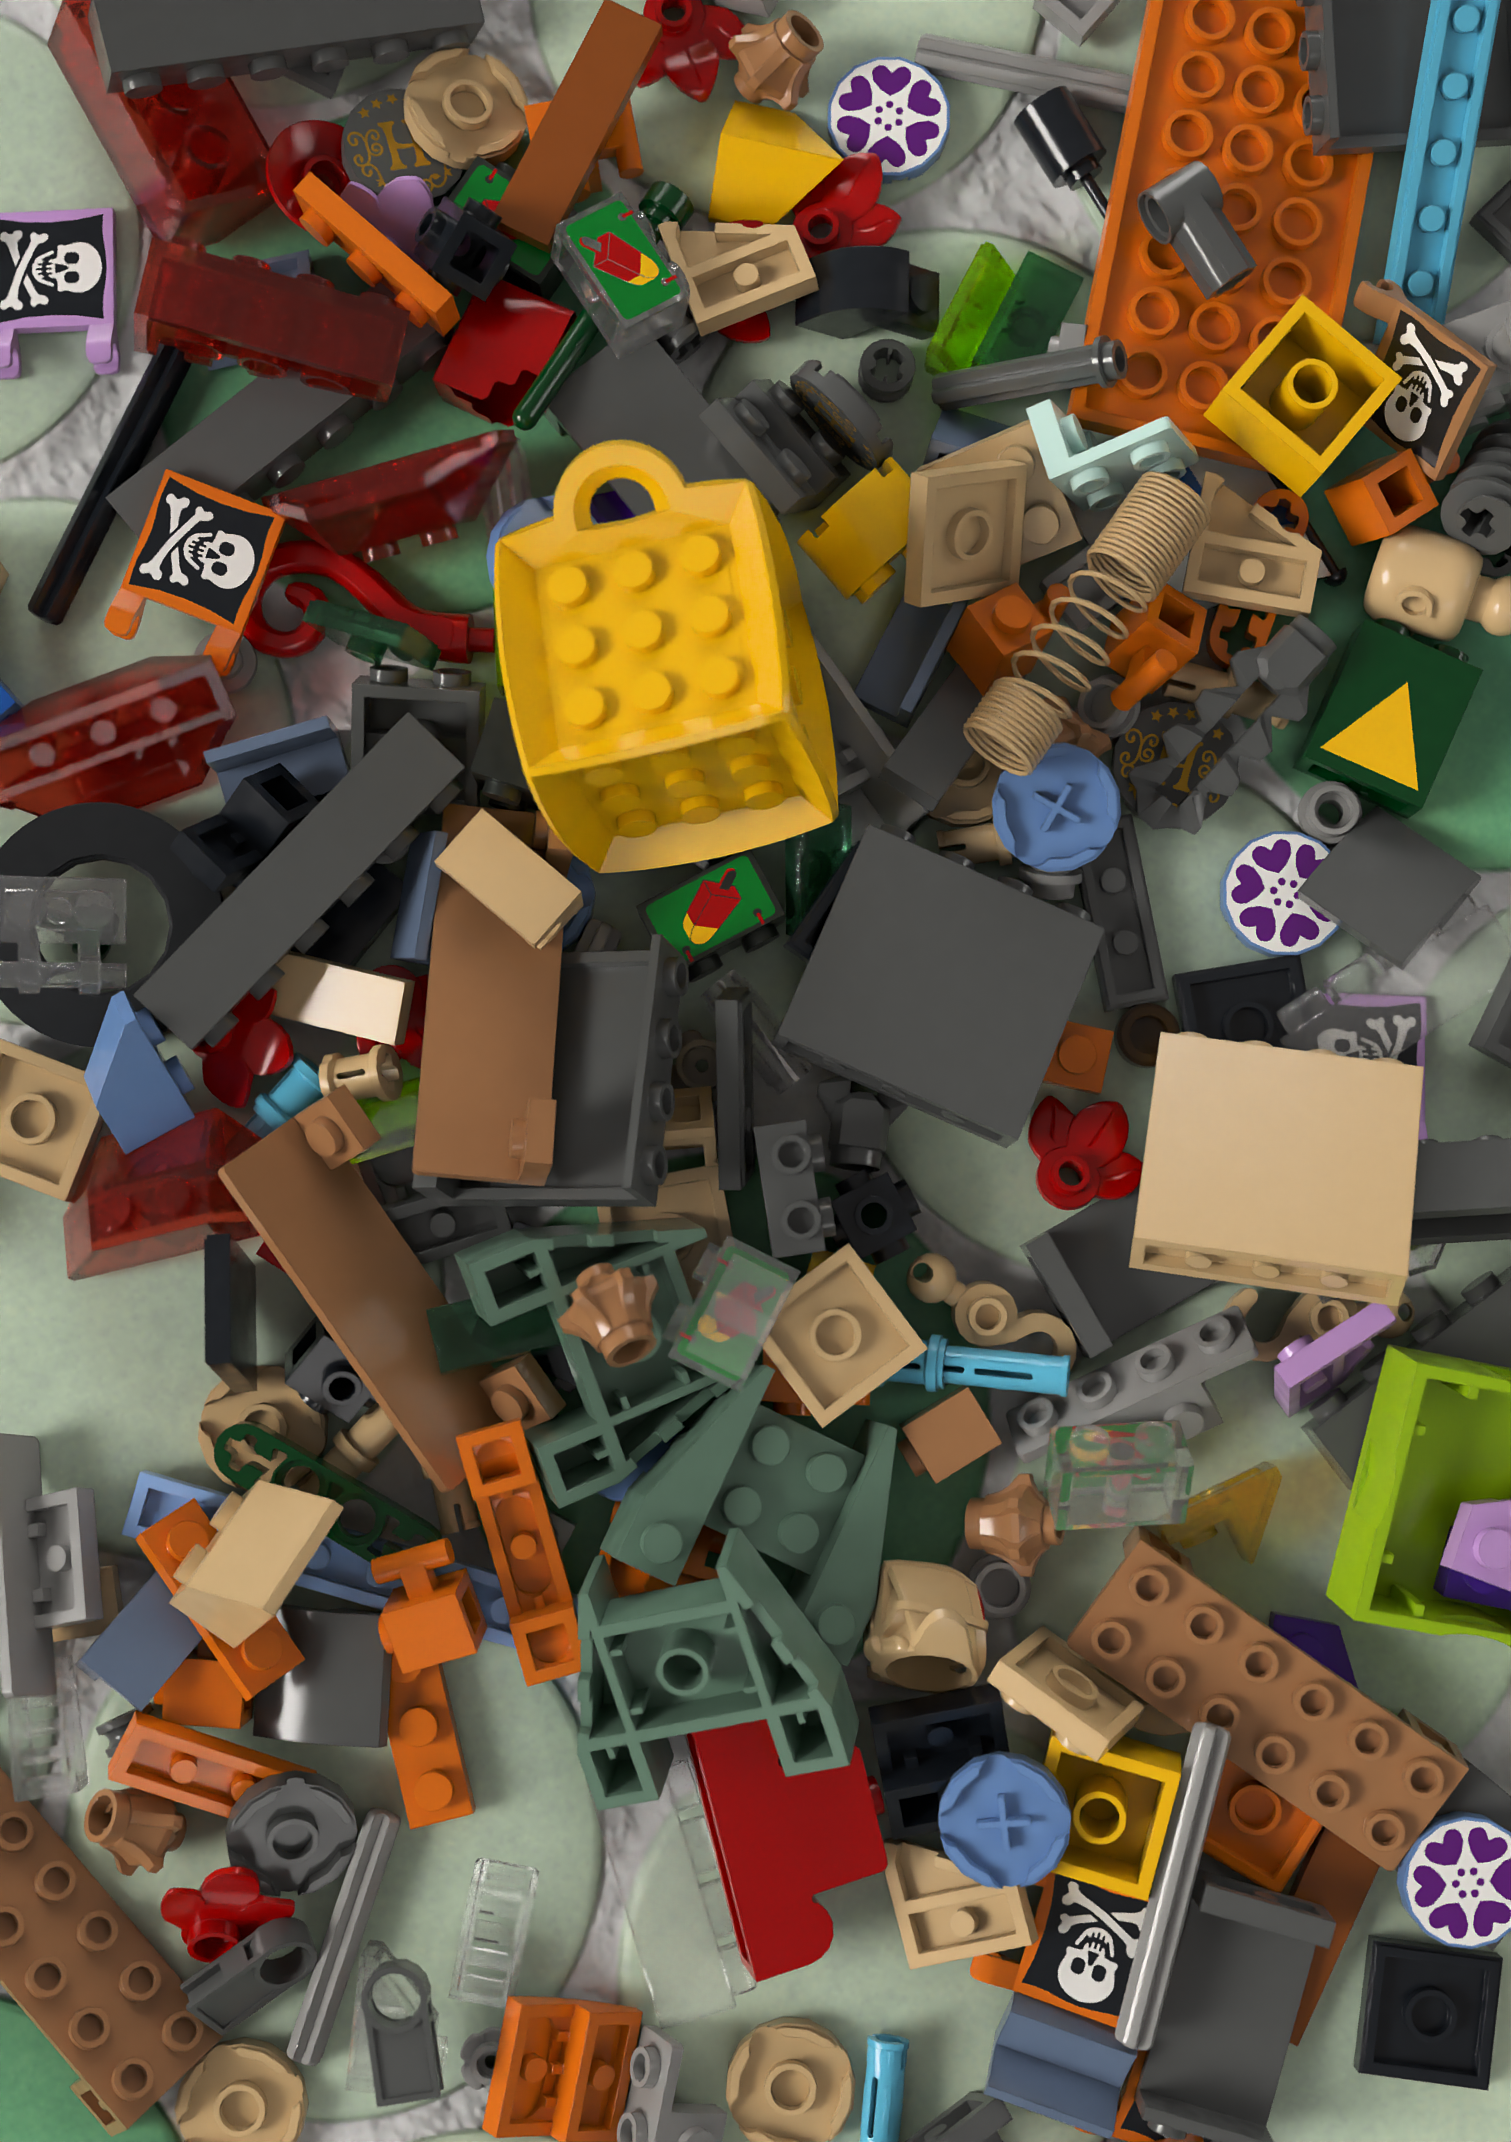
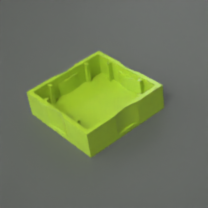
M1387 1344L1326 1591V1596L1354 1621L1440 1636L1452 1634L1477 1635L1494 1639L1511 1647V1610L1443 1597L1433 1589L1449 1528L1454 1525L1461 1502L1488 1498L1496 1500L1511 1498V1368Z

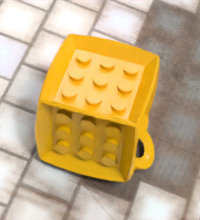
M632 440L605 441L580 453L568 465L559 481L554 497L553 516L505 535L495 544L494 592L497 637L511 724L528 785L540 811L554 834L575 857L597 873L602 874L648 870L719 858L785 840L834 822L839 815L837 770L824 681L815 642L802 602L794 560L781 525L763 494L748 479H720L686 483L678 468L669 458L657 449L641 442ZM616 478L634 480L641 484L653 499L654 511L626 520L593 524L590 515L592 497L595 491L609 480Z

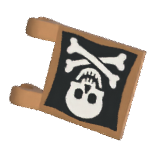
M1380 279L1376 286L1371 284L1370 281H1361L1354 296V306L1363 313L1388 323L1375 355L1403 378L1366 421L1364 426L1397 452L1411 448L1422 471L1434 481L1444 480L1497 365L1407 300L1401 287L1394 281Z

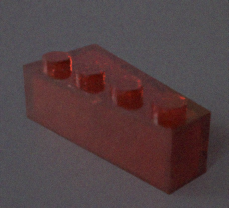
M172 236L168 238V241L152 237L134 310V351L156 355L159 344L176 347L184 352L186 362L212 367L213 360H222L224 357L237 359V364L246 369L249 375L273 380V378L286 377L288 370L300 372V381L307 387L388 403L410 316V311L397 308L398 304L395 300L374 292H362L360 296L338 291L334 289L335 286L332 282L313 274L303 273L293 278L272 272L271 267L266 262L251 256L235 255L231 260L206 253L207 249L205 246L185 237Z

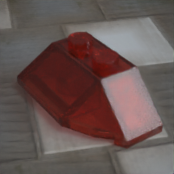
M514 429L494 430L261 497L264 507L272 509V512L283 518L288 525L339 556L362 553L364 563L367 564L400 555L401 551L398 542L420 537L422 548L458 539L459 535L456 526L476 521L517 440Z
M151 656L32 700L0 723V807L10 810L17 808L38 817L65 806L91 802L117 803L138 809L202 785L211 768L206 763L203 751L220 747L237 717L235 707L212 656Z
M217 1107L194 1113L195 1117L128 1154L124 1153L113 1134L101 1137L63 1216L68 1279L76 1281L203 1250L204 1239H207V1235L230 1233L236 1241L260 1236L220 1179L218 1171L260 1141L262 1137Z

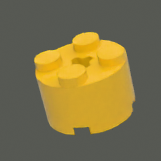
M892 456L884 461L879 471L874 468L821 516L824 522L814 530L819 536L818 538L808 529L797 541L800 548L846 600L855 596L864 604L896 573V570L890 563L900 554L906 559L911 478Z

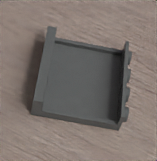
M1296 0L1298 7L1305 8L1306 31H1303L1300 36L1298 56L1301 70L1308 71L1310 95L1305 97L1303 103L1302 123L1305 135H1312L1313 156L1400 152L1406 150L1431 0ZM1501 0L1475 147L1511 146V0Z
M868 824L859 840L860 843L771 1045L1007 1148L1016 1142L1021 1135L1105 928L1090 922L1092 919L1091 915L1075 905L1058 902L1053 906L1033 897V890L1021 881L1005 876H1000L995 880L974 871V863L960 854L947 850H941L939 854L922 848L915 844L916 838L912 834L899 827L883 824L879 829Z
M652 934L650 950L562 953L551 1098L557 1100L553 1160L545 1186L414 1174L412 1188L440 1206L656 1207L658 1187L664 1183L668 1169L667 1155L663 1143L666 1121L671 1120L675 1108V1095L670 1082L673 1058L679 1056L682 1046V1032L678 1022L680 996L686 994L689 985V970L685 958L662 934Z

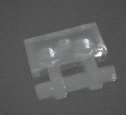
M0 875V943H18V961H0V987L18 988L19 994H40V988H78L79 995H100L101 989H126L127 964L101 963L100 945H125L127 943L126 879ZM40 944H78V962H41Z

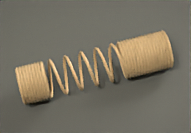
M1150 471L1141 475L1137 484L1134 485L1126 499L1120 504L1119 509L1113 514L1112 519L1106 524L1105 529L1102 530L1098 538L1095 539L1094 544L1088 549L1086 558L1089 570H1079L1070 574L1067 583L1071 597H1059L1051 601L1049 613L1052 624L1042 623L1032 628L1030 638L1034 650H1022L1013 654L1011 664L1015 677H1002L995 680L992 687L986 692L985 697H982L981 702L978 703L974 712L971 713L970 718H967V722L963 724L962 729L967 741L984 758L1011 774L1018 776L1032 775L1033 770L1036 769L1041 759H1043L1048 749L1054 744L1055 739L1058 738L1063 730L1060 718L1071 719L1072 711L1065 702L1047 689L1024 680L1017 669L1016 663L1018 658L1024 655L1036 656L1051 673L1066 685L1079 692H1090L1091 684L1087 678L1068 663L1041 652L1036 643L1035 636L1041 629H1054L1071 648L1090 662L1100 666L1109 665L1110 658L1108 654L1096 642L1071 628L1059 625L1054 614L1055 607L1061 602H1073L1081 613L1098 629L1116 639H1128L1129 632L1126 626L1116 616L1104 608L1076 596L1073 589L1075 578L1081 575L1093 576L1102 590L1115 602L1135 613H1146L1148 610L1146 603L1155 601L1160 591H1162L1170 577L1173 576L1174 571L1180 566L1211 520L1207 505L1191 487L1179 479L1162 472ZM1116 593L1132 601L1139 602L1142 608H1139L1128 603L1124 599L1120 598ZM1084 606L1112 621L1121 629L1123 634L1115 632L1100 623ZM1067 634L1092 647L1104 660L1098 659L1083 650ZM1050 662L1073 674L1085 687L1064 676ZM1033 690L1043 694L1044 696L1055 702L1059 707H1061L1065 711V713L1049 705L1041 697H1039Z

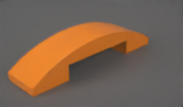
M520 1417L456 1435V1442L473 1501L476 1500L509 1614V1626L527 1687L581 1672V1640H578V1614L545 1495Z

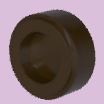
M1153 1003L1136 1005L1125 1012L1116 1024L1114 1031L1116 1049L1121 1057L1133 1066L1140 1068L1155 1067L1160 1032L1178 1034L1180 1033L1179 1024L1174 1015L1163 1006Z

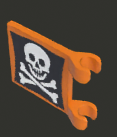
M166 469L121 587L104 620L105 627L117 637L132 640L138 632L146 599L213 624L216 627L204 649L201 661L211 673L227 677L231 674L242 636L288 519L287 515Z
M1050 1872L1040 1881L1033 1884L1044 1887L1034 1917L1039 1939L1033 1945L1025 1946L1021 1962L998 1952L973 1957L970 1975L974 1979L987 1984L1016 1991L1116 2028L1148 1901Z

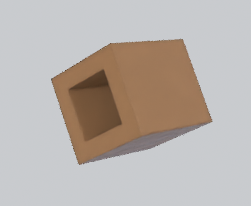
M962 1385L900 1423L899 1426L907 1438L896 1445L916 1477L927 1471L935 1484L999 1446L1002 1444V1441L969 1387Z

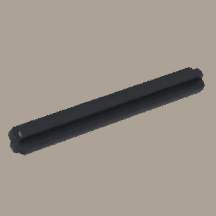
M167 338L160 341L28 603V610L42 621L53 625H59L63 622L117 514V511L105 497L138 472L194 361L193 354L181 343Z

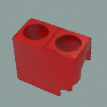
M503 280L494 286L485 302L473 295L432 379L439 396H441L444 402L491 424L498 422L508 427L513 426L512 415L515 408L576 320V312Z

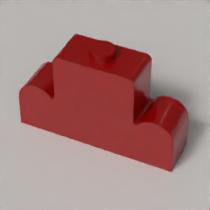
M767 1719L684 1734L742 1964L754 1980L760 1982L810 1965L821 1959L830 1948L834 1936L833 1921L828 1911L814 1895L880 1873L888 1865L877 1815L884 1814L885 1812L884 1801L875 1777L873 1775L867 1776L860 1749L854 1745L849 1766L786 1777Z

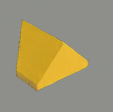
M735 100L720 133L708 222L716 224L730 223L738 220L762 221L763 225L776 224L844 159L796 113Z

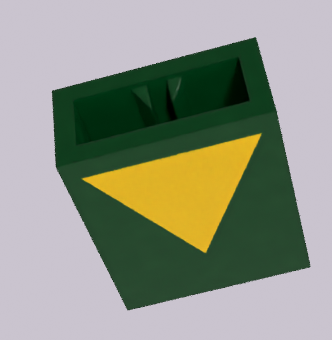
M1365 618L1354 630L1293 768L1323 782L1336 781L1350 787L1359 798L1408 819L1423 808L1483 670L1469 664V657L1454 647L1444 644H1434L1433 647H1430L1410 638L1411 632L1405 626L1395 621L1377 618L1373 622Z

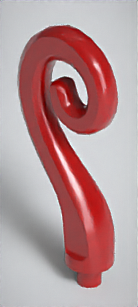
M304 540L288 541L277 545L243 634L255 650L276 658H297L314 651L325 639L331 626L332 616L328 598L320 588L305 582H293L286 586L284 596L290 604L302 609L304 613L301 624L294 630L280 631L273 628L266 621L262 611V601L265 593L274 582L290 575L313 574L329 578L343 586L396 641L411 651L432 660L471 664L474 652L496 653L498 640L497 629L475 627L472 614L437 612L418 607L408 600L380 572L361 558L337 546Z

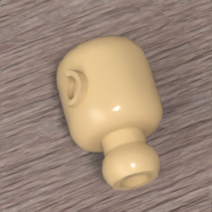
M1407 525L1393 535L1383 538L1365 590L1363 606L1366 613L1373 620L1384 618L1395 621L1405 626L1411 632L1410 636L1417 634L1441 642H1449L1459 634L1464 619L1480 623L1485 631L1491 635L1508 636L1511 635V576L1493 579L1480 575L1483 567V557L1474 547L1445 534Z

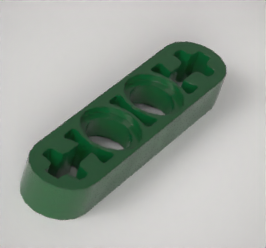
M241 1421L225 1429L217 1438L214 1447V1461L219 1471L228 1479L247 1490L258 1480H261V1477L270 1470L256 1461H250L243 1467L235 1463L238 1452L230 1446L232 1440L242 1441L252 1435L258 1440L255 1444V1452L269 1461L276 1459L278 1450L287 1455V1458L274 1470L270 1483L285 1487L284 1480L288 1471L295 1466H305L313 1470L319 1479L317 1496L332 1499L341 1506L352 1499H360L370 1504L376 1518L371 1532L357 1536L349 1533L344 1529L339 1515L326 1535L329 1539L370 1563L374 1558L403 1550L402 1547L390 1540L384 1544L382 1552L372 1546V1543L386 1530L389 1516L400 1522L391 1533L404 1541H410L416 1534L426 1539L425 1544L443 1539L440 1531L427 1520L262 1423Z

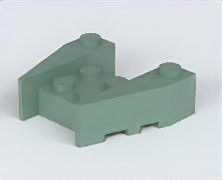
M685 1217L515 1228L454 1253L474 1309L490 1326L545 1304L548 1307L584 1405L524 1431L542 1489L559 1509L620 1483L638 1467L636 1463L662 1440L665 1443L684 1427L682 1423L713 1396L718 1398L739 1380H732L682 1355L678 1351V1345L683 1337L680 1333L681 1331L685 1333L696 1308L675 1250L708 1237L704 1227ZM610 1263L615 1271L629 1267L635 1277L653 1274L659 1286L651 1310L653 1322L651 1330L657 1340L656 1346L643 1359L624 1367L609 1366L603 1354L598 1353L589 1342L578 1336L563 1333L557 1320L571 1307L574 1301L571 1294L578 1289L576 1279L579 1274L595 1264ZM692 1334L690 1335L692 1336V1340L688 1339V1342L693 1344L696 1342L697 1338L695 1335ZM751 1357L740 1378L754 1367Z
M753 1362L754 1367L718 1398L716 1397L688 1428L684 1427L668 1444L670 1448L647 1472L643 1471L628 1487L599 1549L619 1561L675 1586L703 1525L724 1535L728 1534L729 1529L739 1527L756 1550L796 1568L787 1593L839 1663L848 1667L876 1606L897 1429L865 1419L851 1449L760 1405L775 1369Z
M739 1527L729 1529L716 1565L719 1578L619 1597L605 1555L595 1556L578 1594V1640H581V1672L578 1677L580 1728L577 1733V1755L597 1811L660 1800L674 1758L668 1737L767 1719L786 1777L850 1765L860 1722L842 1666Z

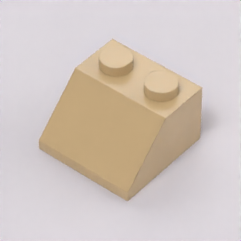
M258 1480L242 1497L232 1491L209 1522L210 1525L218 1530L205 1549L196 1544L175 1571L173 1578L182 1584L169 1604L231 1647H237L275 1615L344 1507L332 1499Z

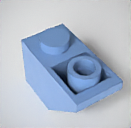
M123 990L111 997L84 1074V1079L95 1107L124 1153L128 1154L193 1119L195 1115L185 1094L194 1090L195 1087L177 1055L165 1060L157 1045L166 1041V1038L152 1013L146 1007L136 1011Z

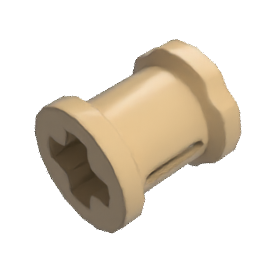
M389 1044L375 1045L367 1054L344 1057L339 1052L326 1054L319 1065L320 1090L323 1096H326L345 1084L355 1100L378 1097L383 1102L397 1100L403 1088V1072L399 1057Z

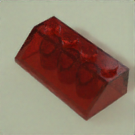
M62 0L47 46L164 257L218 243L276 203L268 187L265 171L267 154L270 147L231 77H226V81L217 87L204 90L190 89L187 83L163 86V90L160 93L139 99L127 98L124 92L106 94L88 21L91 0Z

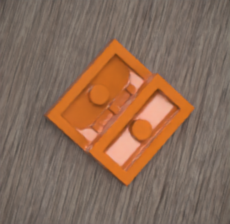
M508 1996L482 2129L495 2138L552 2136L559 2142H617V2127L624 2113L631 2077L630 2061L637 2046L643 2012L635 2007L597 2001L556 1997Z

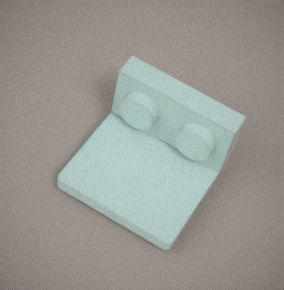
M1050 398L1026 409L1049 480L1083 511L1088 509L1095 512L1104 511L1121 504L1127 497L1126 493L1134 488V485L1137 484L1138 479L1144 473L1150 471L1162 472L1180 479L1186 473L1185 468L1200 461L1196 448L1168 416L1098 444L1091 431L1083 432L1081 424L1074 413L1066 415Z

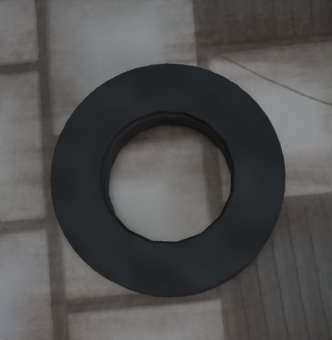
M105 802L80 803L58 808L35 818L21 827L0 848V1000L22 1022L50 1038L68 1044L94 1047L113 995L124 990L136 1011L145 1007L133 994L224 902L221 890L214 893L205 883L195 878L189 871L188 866L169 848L179 834L176 828L161 818L131 806ZM106 860L130 865L150 878L165 901L170 926L165 951L148 975L128 988L99 993L79 989L55 974L40 952L35 925L40 901L56 878L76 865ZM152 1014L163 1033L169 1030V1028H167L154 1014Z

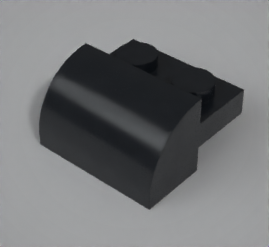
M992 1684L868 1707L893 1840L940 1831L938 1826L940 1800L953 1774L975 1757L996 1751L1010 1752L1000 1692Z

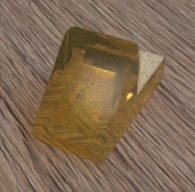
M1264 1461L1151 1515L1150 1518L1159 1537L1169 1545L1180 1542L1183 1549L1196 1546L1214 1537L1218 1533L1214 1524L1223 1521L1241 1559L1249 1564H1253L1282 1476L1276 1465Z

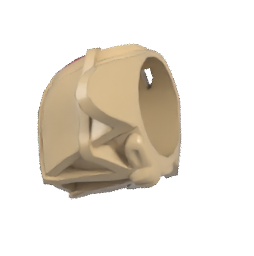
M910 1560L883 1561L882 1566H880L876 1606L863 1632V1651L865 1657L870 1660V1666H866L867 1678L896 1687L930 1694L960 1690L975 1685L986 1665V1633H988L989 1627L988 1621L985 1620L984 1606L977 1585L961 1571L948 1565ZM967 1667L966 1672L957 1673L955 1669Z

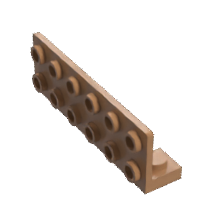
M449 804L443 810L441 832L448 833L446 848L480 809L483 808L567 879L573 854L554 834L541 811L536 810L535 813L458 804ZM441 871L433 920L412 1172L420 1176L545 1186L553 1160L557 1100L551 1098L564 927L542 950L538 947L534 949L522 936L443 871Z
M343 1084L300 1111L219 1169L218 1175L441 1493H447L454 1490L467 1478L456 1442V1435L519 1417L524 1430L551 1420L567 1404L531 1352L496 1368L492 1367L349 1161L367 1150L382 1137L346 1085Z
M1137 1522L1123 1541L1124 1560L1068 1636V1647L1190 1733L1196 1722L1213 1723L1228 1730L1231 1733V1741L1227 1759L1385 1870L1393 1871L1469 1770L1457 1745L1404 1708L1397 1716L1194 1575L1191 1560Z
M0 1767V1984L79 2076L70 2086V2089L108 2134L113 2137L128 2130L223 2036L187 2010L186 2005L189 2003L187 1994L180 1988V1984L183 1983L180 1977Z

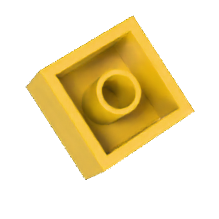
M1302 295L1224 386L1203 416L1301 498L1403 378L1306 296Z
M1051 1729L1042 1765L1046 1766L1064 1787L1071 1809L1069 1844L1057 1867L1051 1872L1148 1901L1182 1774L1181 1753L1123 1736L1096 1762L1088 1755H1078L1067 1749L1059 1742L1055 1731Z

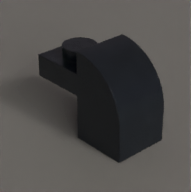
M851 246L833 249L809 258L817 278L819 290L796 299L795 326L840 339H846L873 327H879L919 340H925L939 334V273L909 264V251L886 246Z
M278 763L243 778L219 814L182 829L169 848L188 866L191 874L205 883L214 893L231 885L237 888L320 802L281 763Z

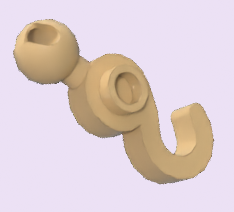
M926 1253L918 1256L910 1264L907 1271V1285L911 1294L916 1299L925 1303L943 1301L951 1306V1319L955 1329L969 1343L979 1347H993L1015 1342L1034 1332H1044L1050 1335L1053 1342L1051 1355L1071 1356V1371L1076 1359V1341L1071 1329L1058 1316L1042 1309H1027L1018 1313L1013 1297L1001 1285L989 1280H976L964 1285L957 1280V1272L953 1263L941 1254ZM919 1263H926L927 1270L925 1274L921 1277H915L913 1275L914 1267Z
M1242 1288L1229 1298L1223 1310L1232 1306H1238L1245 1318L1252 1306L1257 1302L1258 1293L1252 1288ZM1402 1292L1398 1306L1387 1305L1397 1320L1391 1328L1377 1334L1381 1338L1392 1339L1402 1336L1413 1324L1415 1310L1412 1301L1404 1292ZM1303 1293L1285 1312L1274 1336L1263 1342L1254 1340L1259 1354L1252 1360L1262 1362L1278 1359V1354L1285 1347L1300 1337L1309 1334L1315 1341L1372 1303H1355L1354 1300ZM1402 1304H1405L1409 1309V1316L1405 1320H1401L1398 1313Z

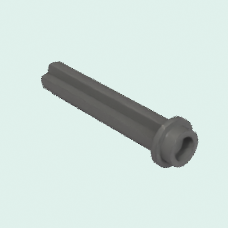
M1107 335L1097 336L1091 345L938 373L932 379L933 390L931 396L934 404H937L941 410L947 411L1099 383L1104 389L1112 388L1117 380L1126 377L1128 370L1127 354L1120 340H1111Z

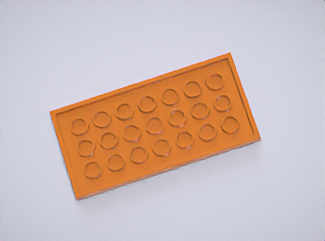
M1147 0L1084 325H1088L1084 346L1093 344L1094 339L1102 335H1107L1111 340H1120L1126 350L1128 370L1126 377L1117 380L1112 388L1104 389L1099 383L1074 387L1071 390L1067 415L1074 413L1082 429L1118 437L1159 418L1168 416L1196 448L1198 456L1271 473L1203 415L1224 386L1302 295L1306 296L1342 327L1374 153L1313 156L1312 135H1305L1302 123L1303 103L1305 97L1310 95L1308 71L1301 70L1298 56L1300 36L1303 31H1306L1305 8L1298 7L1296 0ZM1194 160L1206 165L1215 176L1223 195L1222 212L1257 264L1253 272L1232 289L1217 298L1213 297L1209 300L1205 298L1170 243L1166 245L1161 244L1152 237L1141 219L1137 204L1138 194Z

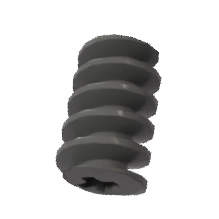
M1511 418L1494 421L1480 431L1473 441L1472 447L1464 459V463L1459 468L1449 492L1442 501L1440 517L1445 532L1448 536L1474 547L1481 555H1496L1511 546Z

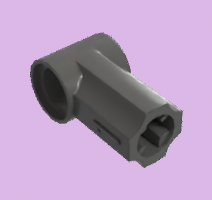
M1194 160L1138 194V210L1146 229L1159 243L1165 245L1170 243L1207 300L1213 297L1217 298L1229 291L1256 268L1257 264L1222 212L1223 195L1215 176L1202 162Z

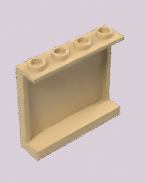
M1160 1032L1129 1268L1398 1306L1409 1271L1424 1067L1407 1065L1393 1058L1369 1060L1339 1056L1325 1049L1302 1051L1279 1048L1258 1040L1234 1042L1208 1038L1197 1032H1181L1178 1034Z

